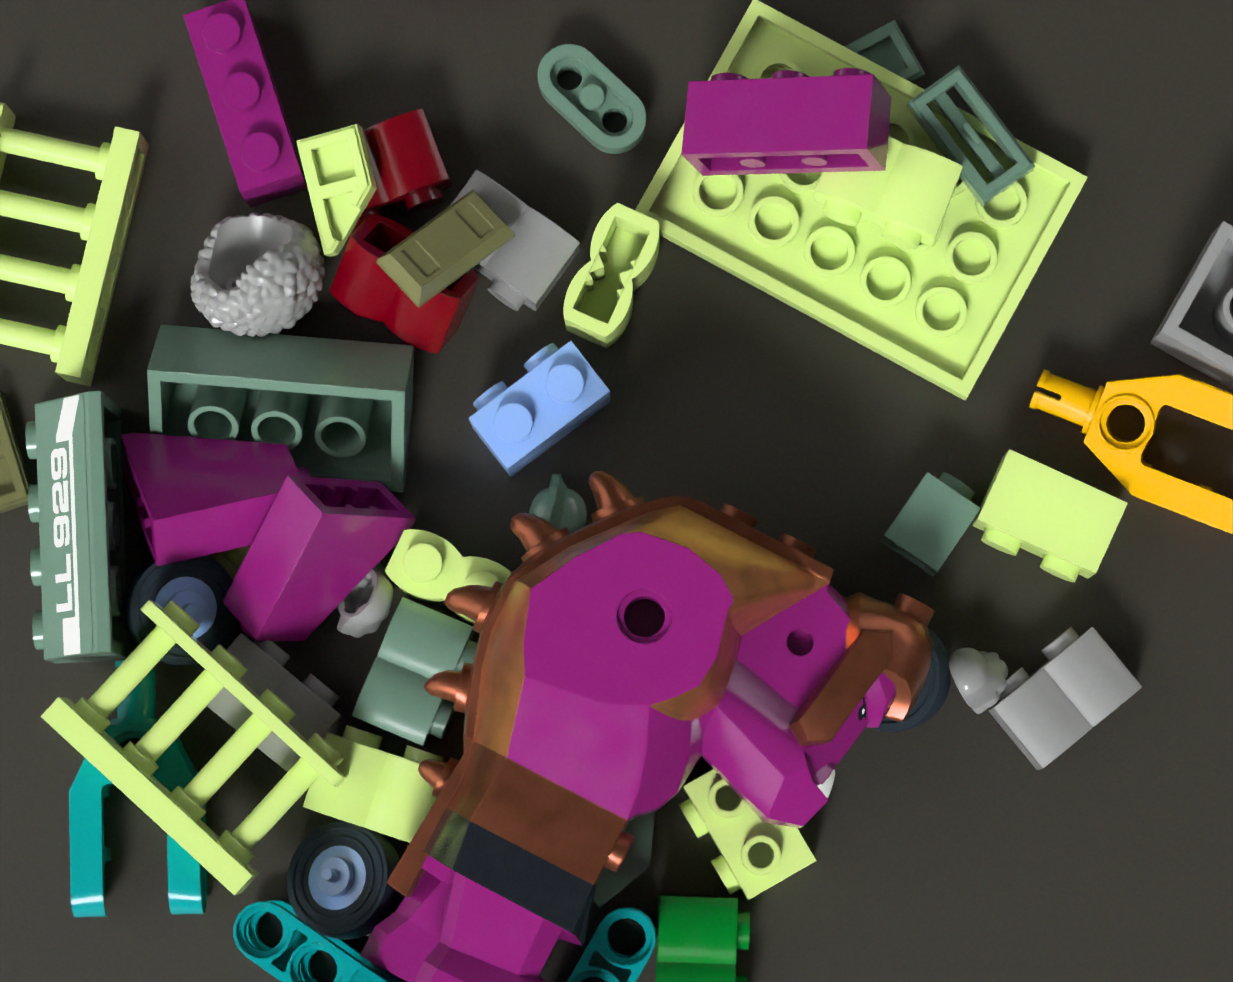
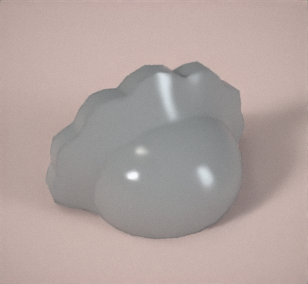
M380 562L370 570L366 577L338 605L339 613L341 614L337 625L339 632L360 638L365 634L376 632L380 623L389 615L394 589L389 576L385 572L386 568Z
M960 648L951 652L948 655L949 669L960 694L968 706L976 714H980L996 704L1000 694L1007 687L1006 677L1008 676L1007 665L1003 660H1000L998 653L979 652L973 648Z

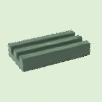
M959 65L908 102V110L942 155L963 166L960 178L982 207L991 202L999 193L1013 186L1014 182L1021 177H1025L1034 170L1035 164ZM953 86L1012 162L1013 167L1007 171L1004 170L947 95L946 91ZM932 101L935 102L993 179L991 183L986 184L927 106Z

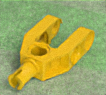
M1046 369L1043 370L1037 386L1061 395V399L1036 391L1033 394L1029 408L1039 409L1083 426L1081 433L1086 434L1084 439L1086 446L1132 496L1233 534V499L1214 492L1211 487L1203 484L1196 485L1156 470L1143 459L1144 450L1155 433L1158 416L1164 405L1233 430V393L1183 374L1108 381L1105 387L1100 385L1096 391L1054 375ZM1132 405L1143 414L1145 427L1140 437L1135 440L1126 441L1119 439L1112 433L1109 426V418L1117 406Z

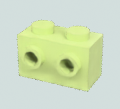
M1009 449L1002 457L972 526L984 531L981 541L987 545L1014 556L1017 555L1019 548H1022L1043 558L1040 564L1041 569L1056 577L1075 583L1078 575L1088 579L1097 573L1128 503Z
M714 769L683 786L689 799L680 803L679 807L697 838L709 832L721 853L720 856L711 860V863L730 895L741 889L746 899L750 900L816 861L798 828L763 822Z

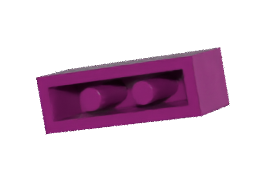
M227 0L184 14L183 17L240 193L249 208L308 189L299 155L257 26L246 0Z
M857 68L837 69L833 72V76L809 77L802 72L782 70L774 72L772 78L748 79L740 74L718 73L711 77V81H688L681 155L702 176L886 171L892 97L873 74Z

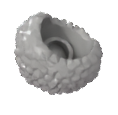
M252 212L248 216H228L215 224L211 229V235L204 240V249L199 250V260L194 267V274L191 276L190 288L192 292L190 295L197 310L203 313L204 317L209 320L213 327H220L223 331H231L238 336L246 334L249 337L256 335L264 337L268 333L277 335L283 328H292L297 320L301 319L304 314L312 309L313 303L319 298L318 291H321L323 288L322 278L325 275V268L323 267L324 258L320 255L321 247L316 238L313 237V232L304 224L298 223L295 220H289L281 215L269 213L259 215Z

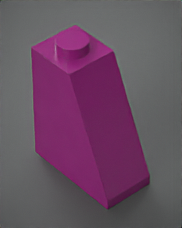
M135 432L120 435L124 482L156 566L252 545L287 475L310 477L306 467L297 469L287 444Z
M287 475L222 602L241 622L240 627L243 632L256 641L262 643L264 641H305L366 577L370 570L399 542L403 531L411 529L416 518L381 482Z

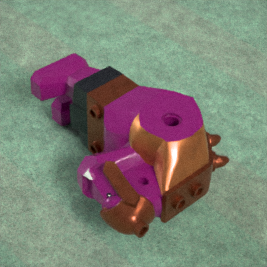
M604 471L593 472L588 481L598 508L597 511L591 514L593 523L573 533H570L567 527L558 530L547 520L533 514L519 513L511 519L510 527L527 551L521 558L523 563L512 572L504 583L496 581L492 587L467 585L454 588L447 594L444 601L448 609L455 613L463 614L475 621L473 630L480 633L472 664L465 662L462 671L445 670L436 673L424 685V689L430 695L455 702L454 711L465 713L463 733L464 754L460 761L451 757L448 762L425 759L419 764L418 772L420 776L434 788L432 796L437 799L386 882L404 895L405 898L396 912L374 927L360 956L407 982H546L540 974L558 939L583 946L596 885L605 868L618 873L635 840L634 836L625 832L629 822L638 816L657 811L675 797L700 756L706 760L763 822L802 828L827 803L834 783L836 766L866 728H879L883 718L903 722L914 706L925 684L932 662L933 641L927 626L935 611L920 601L899 593L893 606L861 592L844 598L829 584L834 569L813 559L817 551L808 544L784 533H781L779 539L776 540L754 529L758 522L757 519L726 503L722 504L720 510L699 500L683 496L663 497L644 503L643 497L634 498L621 481Z

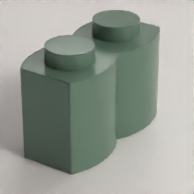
M402 597L387 629L378 655L363 685L352 716L422 746H427L431 736L442 739L455 712V703L430 695L424 689V685L436 673L445 670L462 671L465 662L472 664L477 647V642L472 641L475 634L473 626Z

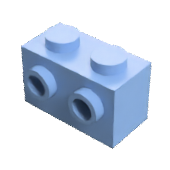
M572 341L560 349L554 343L545 346L524 364L525 369L529 373L509 388L503 381L495 384L473 403L477 412L469 417L472 428L510 477L514 476L611 402L610 390Z

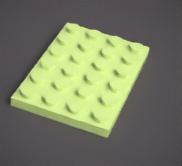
M752 0L708 81H711V77L718 73H735L743 75L748 79L772 78L774 72L782 70L798 71L807 74L809 77L833 76V72L841 68L862 69L873 74L892 97L888 136L904 144L919 147L943 156L907 108L908 102L923 92V88L758 0ZM932 101L927 106L986 184L993 181L991 176L935 102ZM958 108L1004 170L1007 171L1013 167L1012 162L980 120ZM683 124L635 211L658 220L660 236L953 395L966 400L1088 177L1016 139L1035 164L1034 170L1014 182L1013 186L1006 191L999 193L984 207L980 205L961 178H959L933 246L920 242L918 248L914 250L901 247L886 240L881 236L884 228L872 222L860 219L857 226H848L822 214L824 205L814 200L815 189L822 172L702 176L681 155L684 132Z

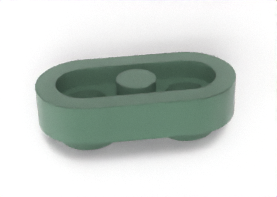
M564 44L551 49L545 54L539 64L537 73L538 85L543 98L594 147L605 153L620 154L633 149L641 141L646 130V112L642 101L591 52L578 45ZM569 71L577 73L582 79L580 85L573 90L561 88L558 84V79L563 73ZM610 114H620L626 119L627 125L622 131L612 133L604 128V119Z

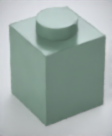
M927 472L880 542L933 577L981 508L970 501L975 493L963 482L948 473L943 472L939 479Z

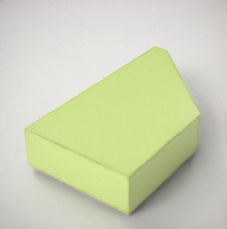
M358 124L296 141L323 253L328 257L339 255L377 189L363 129Z

